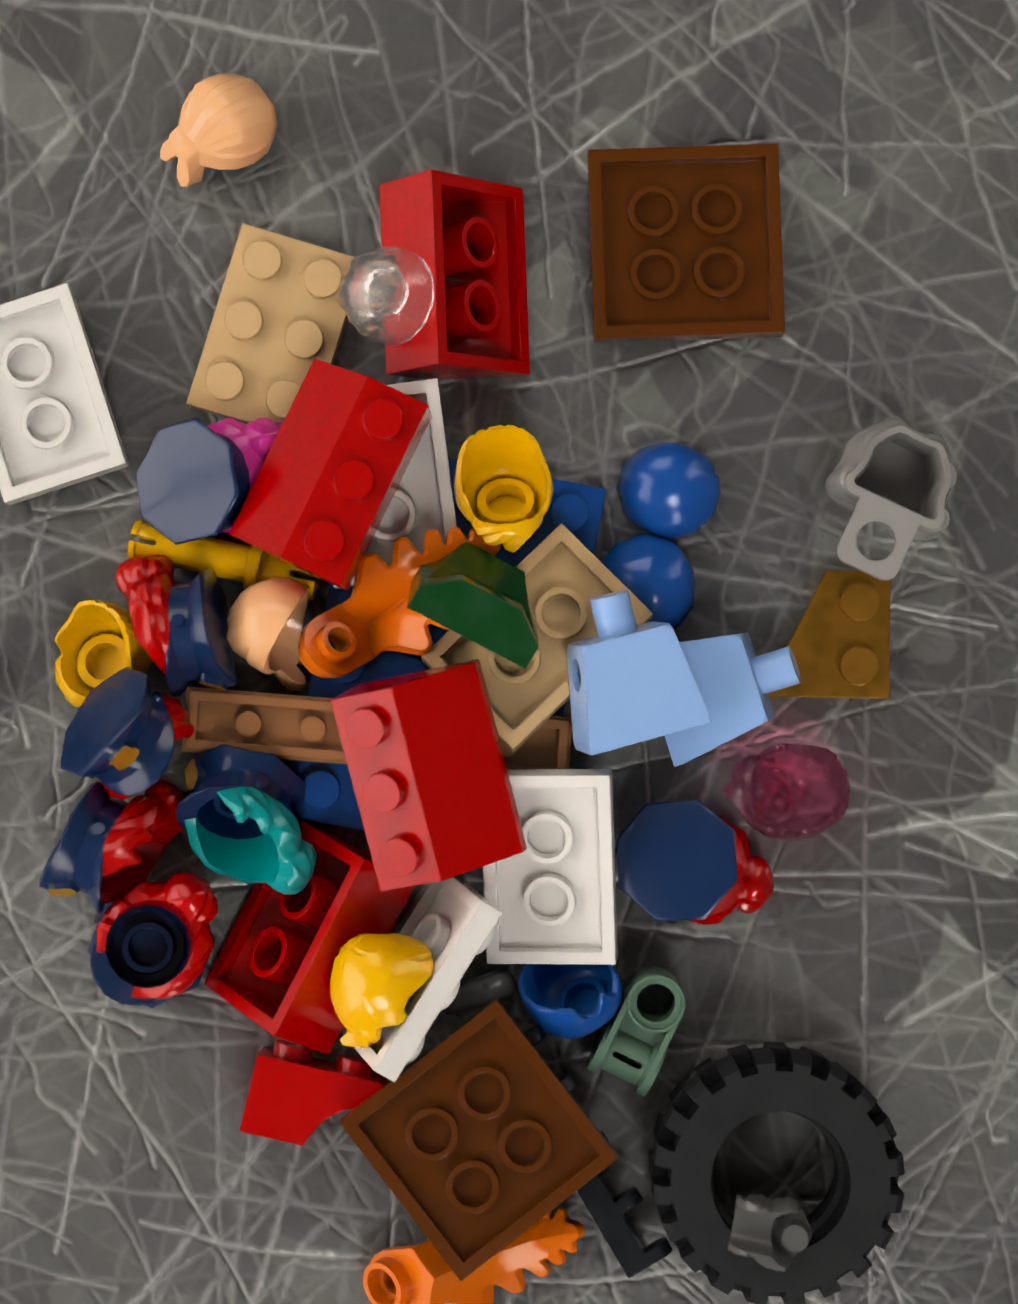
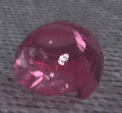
M779 743L767 747L758 755H749L743 758L742 762L736 763L731 771L733 782L727 783L722 791L740 813L744 821L752 828L759 830L764 836L779 841L793 842L813 838L835 826L842 819L848 808L850 786L847 780V770L843 767L842 761L829 749L811 745Z

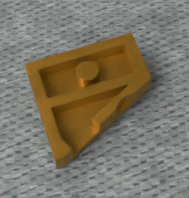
M825 571L810 598L807 609L787 642V646L791 647L801 676V683L768 693L769 697L889 699L891 580L882 581L862 571Z

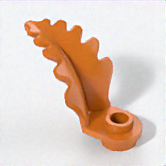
M452 527L447 532L445 544L438 530H428L424 534L423 554L417 551L407 537L397 539L393 546L391 565H388L375 553L364 555L358 565L351 597L315 617L303 628L298 645V653L302 664L315 676L321 678H341L374 660L385 651L403 652L420 656L426 654L432 647V638L428 625L432 624L442 629H450L407 607L411 581L420 566L441 560L465 542H469L493 556L500 550V544L497 546L486 544L482 536L477 535L474 528L469 530L466 539L460 528ZM329 640L334 644L337 650H335L330 645Z
M560 1207L555 1215L552 1210L462 1281L459 1280L429 1239L416 1245L389 1247L376 1253L370 1264L365 1268L363 1287L372 1304H493L494 1285H498L513 1294L523 1292L525 1289L523 1268L538 1277H546L551 1271L546 1259L555 1265L564 1264L567 1260L564 1250L569 1253L577 1252L576 1241L584 1236L585 1230L579 1221L569 1218L564 1207Z

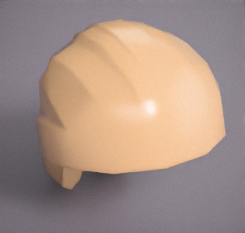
M234 73L209 76L197 83L188 94L182 105L178 126L162 144L160 158L165 162L178 158L177 179L180 187H187L202 181L204 167L217 170H237L252 165L268 153L275 138L278 126L275 104L263 88L251 78Z
M275 576L251 585L240 593L229 610L227 640L232 650L244 658L248 665L264 674L270 675L274 673L281 685L290 691H301L306 684V679L297 667V664L303 665L299 657L298 645L310 587L292 578Z

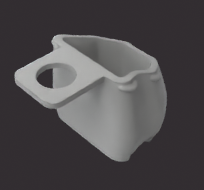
M893 416L870 425L855 434L847 442L838 465L825 482V491L829 499L837 506L852 512L836 547V555L841 562L879 580H891L897 575L913 540L935 538L948 526L950 515L946 510V506L955 491L957 472L952 464L948 446L940 435L934 433L922 434L914 430L903 418ZM874 522L893 532L895 545L892 553L887 558L879 561L870 560L864 557L858 550L856 543L857 534L867 523Z

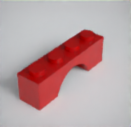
M276 1040L274 1048L264 1046L257 1054L239 1131L303 1146L312 1132L322 1122L339 1112L354 1109L390 1081V1079L375 1072L362 1057L339 1054L336 1063L312 1057L313 1049L286 1040Z

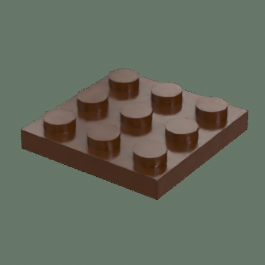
M778 143L588 150L594 343L783 337L785 334Z
M497 997L402 1070L395 1082L388 1081L343 1116L339 1122L460 1281L469 1276L618 1159L616 1151Z

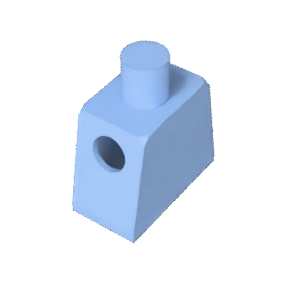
M628 590L608 593L589 599L598 636L572 642L567 646L572 734L575 750L589 755H596L711 723L707 707L671 625L656 621L636 625Z
M748 632L679 642L709 712L711 723L664 735L674 767L685 764L775 718L768 693L801 683L799 668L790 646L756 656Z

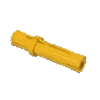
M140 519L135 521L130 533L136 535L139 539L153 541L156 544L149 545L129 540L128 558L144 554L147 556L164 555L172 561L173 567L198 573L210 566L218 578L242 582L244 589L275 576L292 578L310 587L309 600H315L320 585L315 584V581L294 576L300 574L314 578L318 577L254 546L212 537L175 545L151 525Z

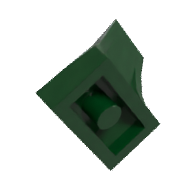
M469 542L463 543L437 562L420 566L411 581L408 608L523 668L527 667L539 645L536 623L529 607L524 571Z

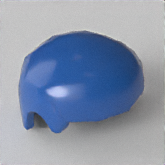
M660 442L640 448L623 464L617 484L619 500L626 518L644 531L654 536L666 537L668 539L693 535L714 516L721 494L719 477L715 474V467L710 461L692 447L676 442Z
M638 534L617 542L601 561L653 613L652 619L649 622L669 623L674 629L680 626L694 608L696 579L693 568L684 552L669 539Z
M524 964L517 980L523 1004L531 1019L548 1034L561 1038L575 1039L601 1028L615 1016L622 1001L623 986L615 965Z

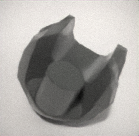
M737 1194L728 1251H732L733 1254L745 1258L751 1257L756 1259V1262L766 1269L785 1271L797 1252H801L807 1247L812 1237L811 1227L801 1203L792 1197L771 1200L766 1198L765 1195H749L744 1197Z

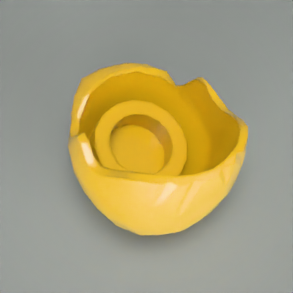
M497 425L488 427L487 430H478L463 443L459 451L455 470L454 493L458 508L463 516L472 524L477 535L482 536L486 544L493 546L503 544L505 550L514 553L542 524L543 517L548 512L551 504L554 483L540 445L534 436L525 429L518 428L515 425Z
M85 600L79 602L55 637V643L61 651V655L55 661V681L61 692L65 695V699L74 707H80L92 689L121 669L129 667L148 674L153 663L146 650L134 638L129 610L115 602L104 600Z
M364 933L350 939L340 948L332 969L330 995L335 1012L347 1031L340 1039L343 1046L368 1048L373 1043H377L381 1038L383 1027L399 1025L405 1021L407 1014L404 1008L408 999L429 979L433 971L431 951L423 941L401 934Z

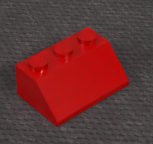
M432 169L380 184L386 375L421 379L437 378L438 380L521 377L530 375L523 188Z
M314 359L229 535L348 591L361 558L366 554L432 417L429 405L369 376Z
M479 659L361 683L331 699L380 892L443 881L522 853L527 849Z
M297 818L300 824L301 839L312 844L317 853L312 878L302 891L293 895H284L274 890L267 883H256L204 985L274 1037L329 1054L343 1027L335 1012L330 995L332 969L340 948L350 939L364 933L390 934L414 886L380 892L371 854L301 818Z

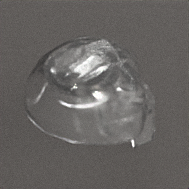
M399 247L377 248L352 259L349 270L344 276L340 288L337 290V301L345 311L349 322L355 326L359 334L372 342L384 345H400L412 339L426 324L434 304V278L424 258L414 252Z

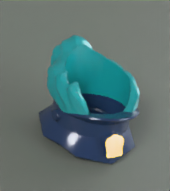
M222 744L194 755L185 769L186 788L189 795L178 803L175 812L179 825L187 830L189 844L193 852L207 868L217 874L226 875L229 878L246 884L267 883L274 890L284 895H293L302 891L312 878L317 859V853L313 845L301 839L300 824L297 818L303 815L306 783L272 753L249 751Z

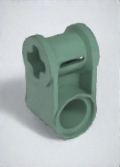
M649 966L633 974L623 991L619 1009L616 1011L615 1016L604 1024L588 1057L586 1069L592 1072L602 1069L633 1084L635 1093L643 1097L648 1093L658 1075L666 1056L668 1045L685 1010L684 993L673 973L666 968ZM660 984L671 990L673 994L672 1002L665 1011L651 1014L643 1011L638 1006V994L646 986Z

